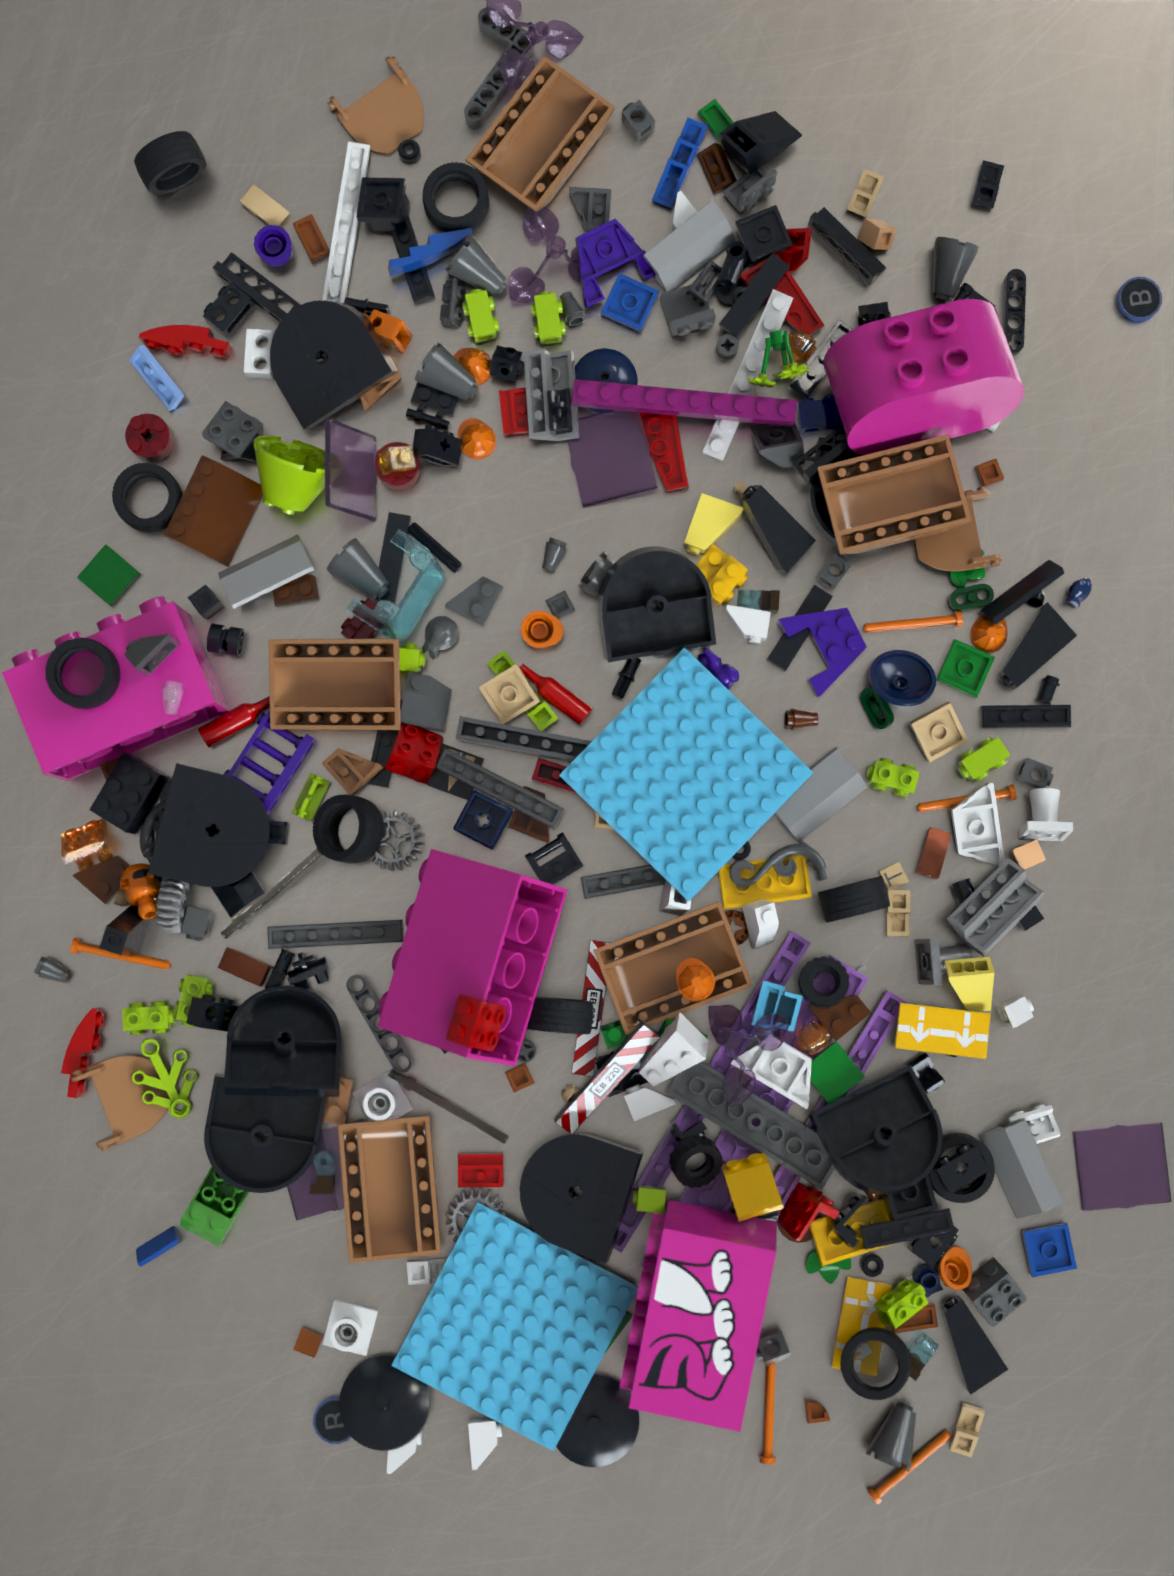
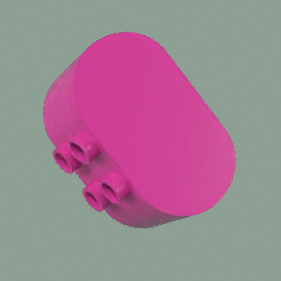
M979 299L956 300L866 323L849 331L834 342L826 352L823 360L824 370L831 385L848 445L852 451L860 455H867L947 434L949 438H954L981 431L1009 416L1019 406L1024 396V386L997 310L991 303Z

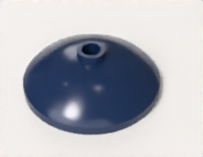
M608 348L593 350L585 354L575 366V379L638 384L637 372L633 363L627 356L617 350ZM607 374L609 379L602 380L601 376ZM586 408L598 414L618 412V410Z
M891 650L882 653L873 661L870 668L869 680L874 691L882 699L898 706L919 705L931 697L936 687V675L931 665L924 658L910 651Z

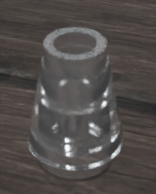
M165 680L164 686H161L164 713L178 715L185 690L183 682Z

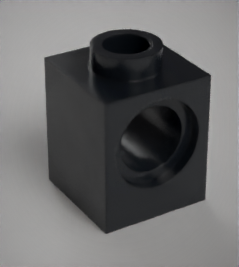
M206 584L187 597L204 619H207L223 607Z

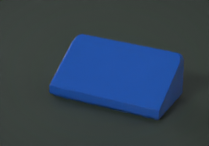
M175 1226L170 1227L136 1249L139 1267L147 1264L182 1241V1237Z

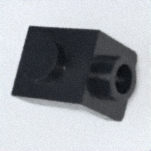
M926 1053L907 1064V1066H912L926 1094L938 1089L940 1085L945 1083L944 1078L938 1073Z
M700 1119L682 1132L674 1121L671 1123L673 1129L670 1132L676 1141L679 1142L689 1136H704V1131L707 1128Z

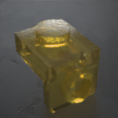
M412 446L388 447L379 454L378 463L383 475H389L393 471L413 470L416 468Z

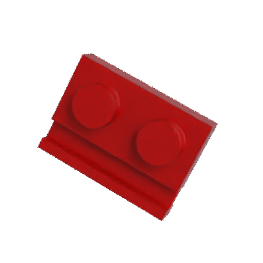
M526 387L505 391L499 390L504 436L508 434L529 433Z
M503 1153L458 1154V1188L503 1187Z

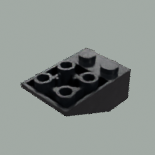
M776 111L738 120L719 134L724 152L749 175L753 174L802 137V134Z

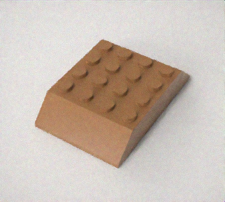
M543 56L465 161L532 210L538 212L552 201L601 136L615 106L546 56Z
M948 434L817 467L840 555L862 553L945 532L972 521Z
M268 639L270 729L401 730L399 639Z
M720 901L594 949L626 1035L632 1033L642 1021L651 1026L666 1020V1018L669 1019L677 1016L679 1012L682 1014L753 986ZM695 958L702 961L714 974V990L704 1000H688L678 990L676 970L685 959Z
M429 1116L338 1124L349 1263L441 1254Z

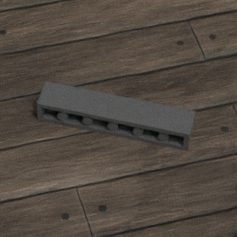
M463 716L459 718L456 733L458 741L572 762L592 742Z

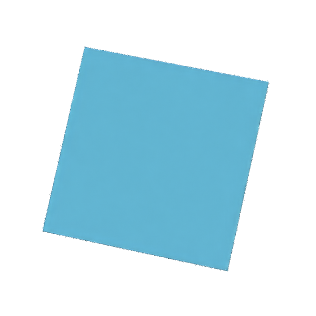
M684 647L559 776L689 902L814 772Z
M477 1202L391 1366L554 1451L639 1287L572 1251L549 1243L536 1232Z

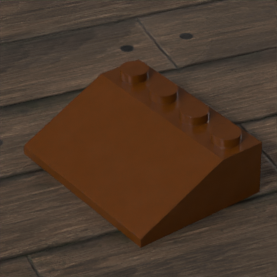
M202 455L164 536L172 542L229 567L263 496L261 484Z

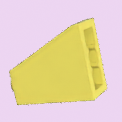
M702 493L683 547L687 548L686 551L691 554H704L737 521L742 514L743 507Z
M990 957L945 960L944 965L948 980L967 1011H991L994 970Z

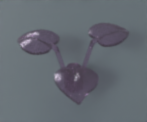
M487 0L488 16L497 27L505 28L510 23L514 26L528 27L527 38L530 44L522 54L512 50L505 53L500 61L501 75L507 87L511 90H518L534 70V61L525 56L535 44L544 40L546 41V49L551 55L557 58H564L572 53L583 39V35L577 29L560 20H552L547 24L539 21L534 25L532 22H516L515 20L520 17L522 11L520 0Z
M528 207L524 215L523 231L525 236L532 242H538L543 239L548 244L546 246L547 255L535 274L527 267H519L511 273L508 280L509 298L517 303L533 302L534 296L544 291L545 283L538 276L550 258L558 259L564 255L566 261L570 262L568 265L569 275L573 280L581 283L576 247L572 249L570 258L568 250L565 249V240L560 236H555L559 229V221L555 214L545 207L538 212Z
M732 1005L709 1006V1022L716 1042L725 1046V1051L730 1053L740 1066V1068L734 1067L725 1074L723 1080V1091L727 1099V1106H737L745 1102L752 1095L756 1086V1076L753 1071L745 1070V1065L733 1052V1049L741 1044V1038L758 1039L760 1048L765 1051H774L784 1042L789 1021L782 1015L768 1014L757 1021L755 1026L756 1035L743 1034L736 1031L742 1023L741 1012L737 1007Z

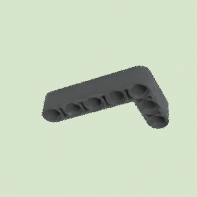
M485 7L479 11V29L484 35L506 50L464 109L466 124L472 129H479L484 125L534 53L532 35L490 7ZM486 19L493 20L490 24H486L483 21ZM503 31L511 32L508 36H504L501 33ZM521 43L529 44L526 48H522L519 45ZM510 60H514L517 62L513 66L507 64V62ZM496 78L504 79L502 83H496L494 80ZM485 95L492 96V99L489 101H485L482 99V97ZM472 113L480 114L478 118L469 117Z

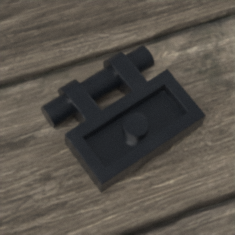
M417 382L410 402L417 405L418 408L417 410L408 408L406 417L412 418L417 423L424 422L438 429L448 430L450 421L443 420L444 414L453 417L459 397ZM425 409L437 412L435 417L425 414Z

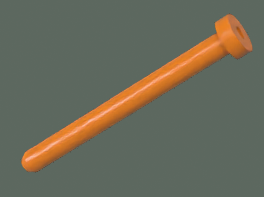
M955 611V615L866 623L864 631L874 632L945 624H956V627L963 626V617L961 611Z
M1014 784L1007 785V789L996 790V799L1009 797L1010 801L1016 800ZM970 795L919 803L917 810L924 812L954 807Z
M74 937L71 943L70 952L75 954L78 951L165 970L170 967V962L138 954L118 955L100 949V946L83 943L80 938Z
M775 1363L766 1366L763 1455H760V1463L763 1464L776 1463V1457L772 1456Z
M943 1431L917 1453L911 1460L909 1472L904 1470L905 1465H903L875 1490L869 1489L867 1492L873 1500L879 1504L882 1501L880 1498L947 1442L951 1437L950 1433Z

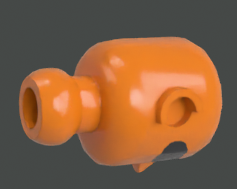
M138 863L127 867L122 872L120 888L123 890L127 902L131 906L138 907V915L142 919H152L157 916V903L155 901L158 900L160 884L157 875L148 874L150 865Z

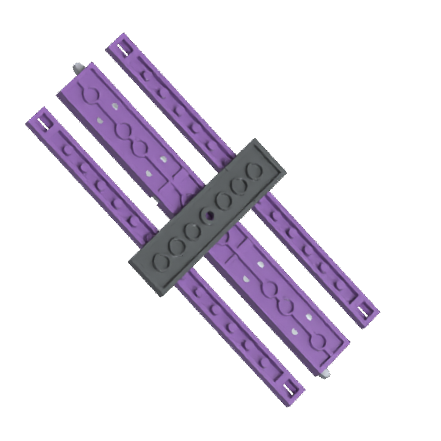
M793 931L789 933L710 1064L707 1065L704 1062H700L677 1074L666 1092L685 1104L675 1120L682 1132L700 1119L703 1120L704 1117L723 1128L714 1142L722 1155L723 1164L730 1160H740L749 1157L751 1154H761L764 1152L765 1155L781 1164L774 1175V1180L783 1207L801 1177L822 1190L835 1167L810 1119L804 1125L787 1114L794 1101L756 1078L752 1079L746 1089L731 1080L729 1076L735 1068L731 1064L733 1059L745 1052L759 1029L758 1026L751 1025L762 981L785 986L811 944ZM799 942H801L800 945H799V947L797 948L796 952L793 954V952L795 951V949H796V947L798 946ZM828 955V958L832 957V958H834V960L840 961V960L836 959L835 957H833V956H831V955ZM841 962V965L847 969L846 972L849 974L850 982L845 997L859 996L869 979L864 976L866 967L860 966L857 970H854ZM822 971L815 976L813 986L820 993H829L835 987V979L832 974ZM888 990L848 1053V1056L863 1075L898 1018L899 1003H907ZM802 998L794 1032L783 1029L778 1038L808 1055L813 1060L827 1048L833 1037L808 1008L810 1003ZM895 1001H896L897 1003H896L895 1006L893 1007L892 1011L889 1013V1011L891 1010L892 1006L894 1005V1003H895ZM815 1021V1024L807 1026V1028H804V1026ZM858 1083L855 1086H853L849 1091H847L844 1095H842L840 1098L853 1093ZM823 1097L814 1111L828 1105ZM672 1126L631 1191L628 1206L613 1247L621 1253L646 1212L637 1211L636 1205L632 1204L633 1191H638V1185L662 1187L672 1171L669 1164L670 1154L673 1152V1148L679 1144L670 1132L673 1129ZM706 1156L702 1161L701 1165H703V1163L706 1161ZM720 1168V1173L716 1175V1178L710 1181L709 1184L699 1188H689L687 1186L678 1202L727 1212L732 1204V1200L726 1186L722 1168ZM624 1232L621 1238L619 1239L618 1243H616L621 1233Z

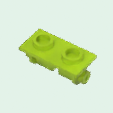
M310 772L291 813L312 822L331 782Z

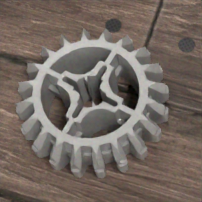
M397 810L393 811V817H390L389 811H385L383 821L384 825L386 824L387 833L381 841L380 847L388 846L394 859L383 857L377 850L373 854L376 857L372 860V863L376 864L381 860L380 868L383 869L386 863H388V870L392 871L394 864H396L398 870H401V862H404L409 867L410 863L407 860L409 857L413 861L417 860L412 854L414 851L419 854L421 853V850L416 848V844L423 845V841L417 840V837L423 836V833H415V830L420 825L418 823L413 826L410 825L414 821L413 817L405 821L407 815L405 812L398 818ZM393 822L402 823L410 833L397 834ZM392 834H395L394 837L403 838L395 842V847H391V843H383L390 840ZM411 840L409 850L400 857V845Z
M163 878L156 905V921L159 931L180 933L187 907L189 906L190 883Z
M470 1188L469 1196L464 1191L460 1192L462 1200L457 1196L453 1197V1201L457 1205L449 1203L448 1208L453 1212H446L445 1217L452 1220L446 1221L445 1226H453L448 1231V1234H457L453 1239L454 1242H457L462 1232L457 1222V1214L468 1221L473 1211L461 1207L468 1202L479 1201L481 1204L487 1205L492 1210L498 1212L503 1207V1204H494L498 1200L497 1196L490 1200V1191H487L485 1196H482V1188H478L477 1195H474L473 1188ZM502 1211V1212H498V1213H500V1214L506 1216V1212H503V1211Z

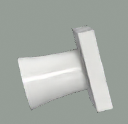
M1053 788L1030 790L1028 793L1033 821H1027L1018 831V840L1064 841L1073 832V822H1058L1060 790Z
M392 1070L352 1093L368 1121L398 1119L414 1109ZM380 1098L385 1101L383 1107L377 1104V1100Z
M334 1299L322 1345L337 1348L340 1351L367 1356L379 1310ZM345 1328H350L352 1333H348Z

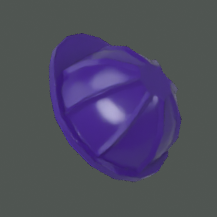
M276 225L265 226L258 231L254 238L255 251L267 264L278 267L289 261L292 253L289 234L282 227Z

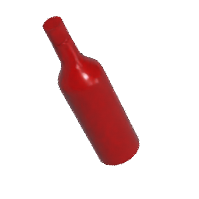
M524 664L520 666L525 677L535 684L538 694L579 726L583 724L593 710L590 705L554 678L540 676Z
M270 696L257 703L240 704L198 728L206 745L210 748L254 723L258 714L270 706Z

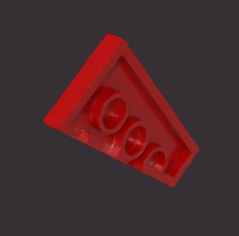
M768 258L741 274L740 279L748 286ZM788 270L774 290L793 297L784 320L799 334H803L801 336L806 339L822 329L824 323ZM770 295L766 298V303L768 302Z
M632 412L666 490L673 491L688 488L689 483L677 416Z

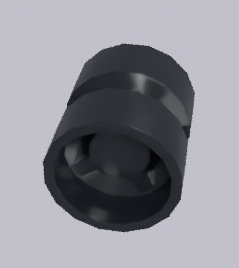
M212 623L207 636V651L218 654L225 651L226 655L239 657L244 643V629L232 626L226 629L225 625Z

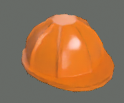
M462 348L454 354L456 360L477 380L476 385L485 383L491 377L489 371L492 359L485 351L477 348Z
M469 418L460 424L458 438L462 439L461 450L466 456L473 459H482L493 452L496 446V436L486 423L476 418Z
M533 611L523 619L521 635L524 641L532 647H550L562 639L563 625L560 620L548 612Z
M982 615L979 616L970 630V639L974 647L986 653L999 651L1007 641L1008 632L1005 618L995 625L982 617Z
M688 958L683 960L677 967L676 981L678 990L683 997L691 1001H701L711 995L715 987V978L707 965L698 959Z
M960 1247L949 1249L938 1263V1277L946 1287L954 1290H963L971 1282V1258Z

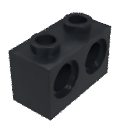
M230 282L227 286H223L220 289L218 298L206 306L203 317L209 325L228 338L254 306V303L247 294ZM232 297H239L237 303L229 304V300ZM218 314H225L223 320L215 321V317Z
M202 994V998L192 997L186 1023L199 1028L227 1032L230 1021L239 1005L233 1004V999L220 997L219 1001L215 1000V996Z

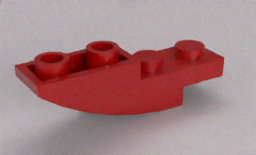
M161 326L139 334L140 340L147 348L157 350V347H160L173 355H178V353L186 354L188 346L189 349L196 352H202V350L210 351L211 355L220 358L223 355L230 357L232 352L229 342L214 339V334L210 328L201 326Z
M92 1008L76 1028L67 1047L61 1074H70L67 1097L78 1098L82 1096V1093H85L86 1080L82 1079L72 1082L71 1077L74 1070L81 1069L82 1072L85 1071V1068L89 1066L87 1054L96 1053V1050L100 1048L101 1036H98L99 1027H102L104 1022V1013H101L102 1008Z

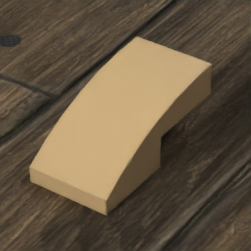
M864 169L847 210L867 218L884 177Z
M254 184L239 201L267 225L279 226L289 214L287 210Z
M887 890L890 907L886 908V936L908 937L910 936L909 913H911L910 890Z
M962 1402L950 1443V1451L972 1458L979 1439L978 1432L985 1415L983 1408Z

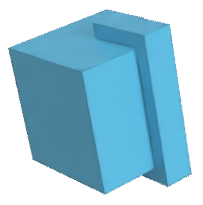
M762 981L751 1025L774 1031L775 1027L794 1032L803 996L784 991L785 986Z

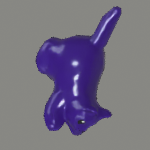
M704 648L703 653L698 655L697 660L728 690L739 680L738 670L729 664H722L721 658L709 648Z

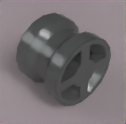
M725 334L718 339L716 353L719 358L731 360L736 356L739 347L737 338L731 334Z
M526 1039L523 1040L517 1059L519 1062L527 1063L533 1060L536 1054V1047L533 1042Z

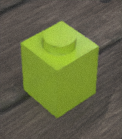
M638 1185V1191H633L632 1204L636 1205L637 1211L664 1214L666 1188Z

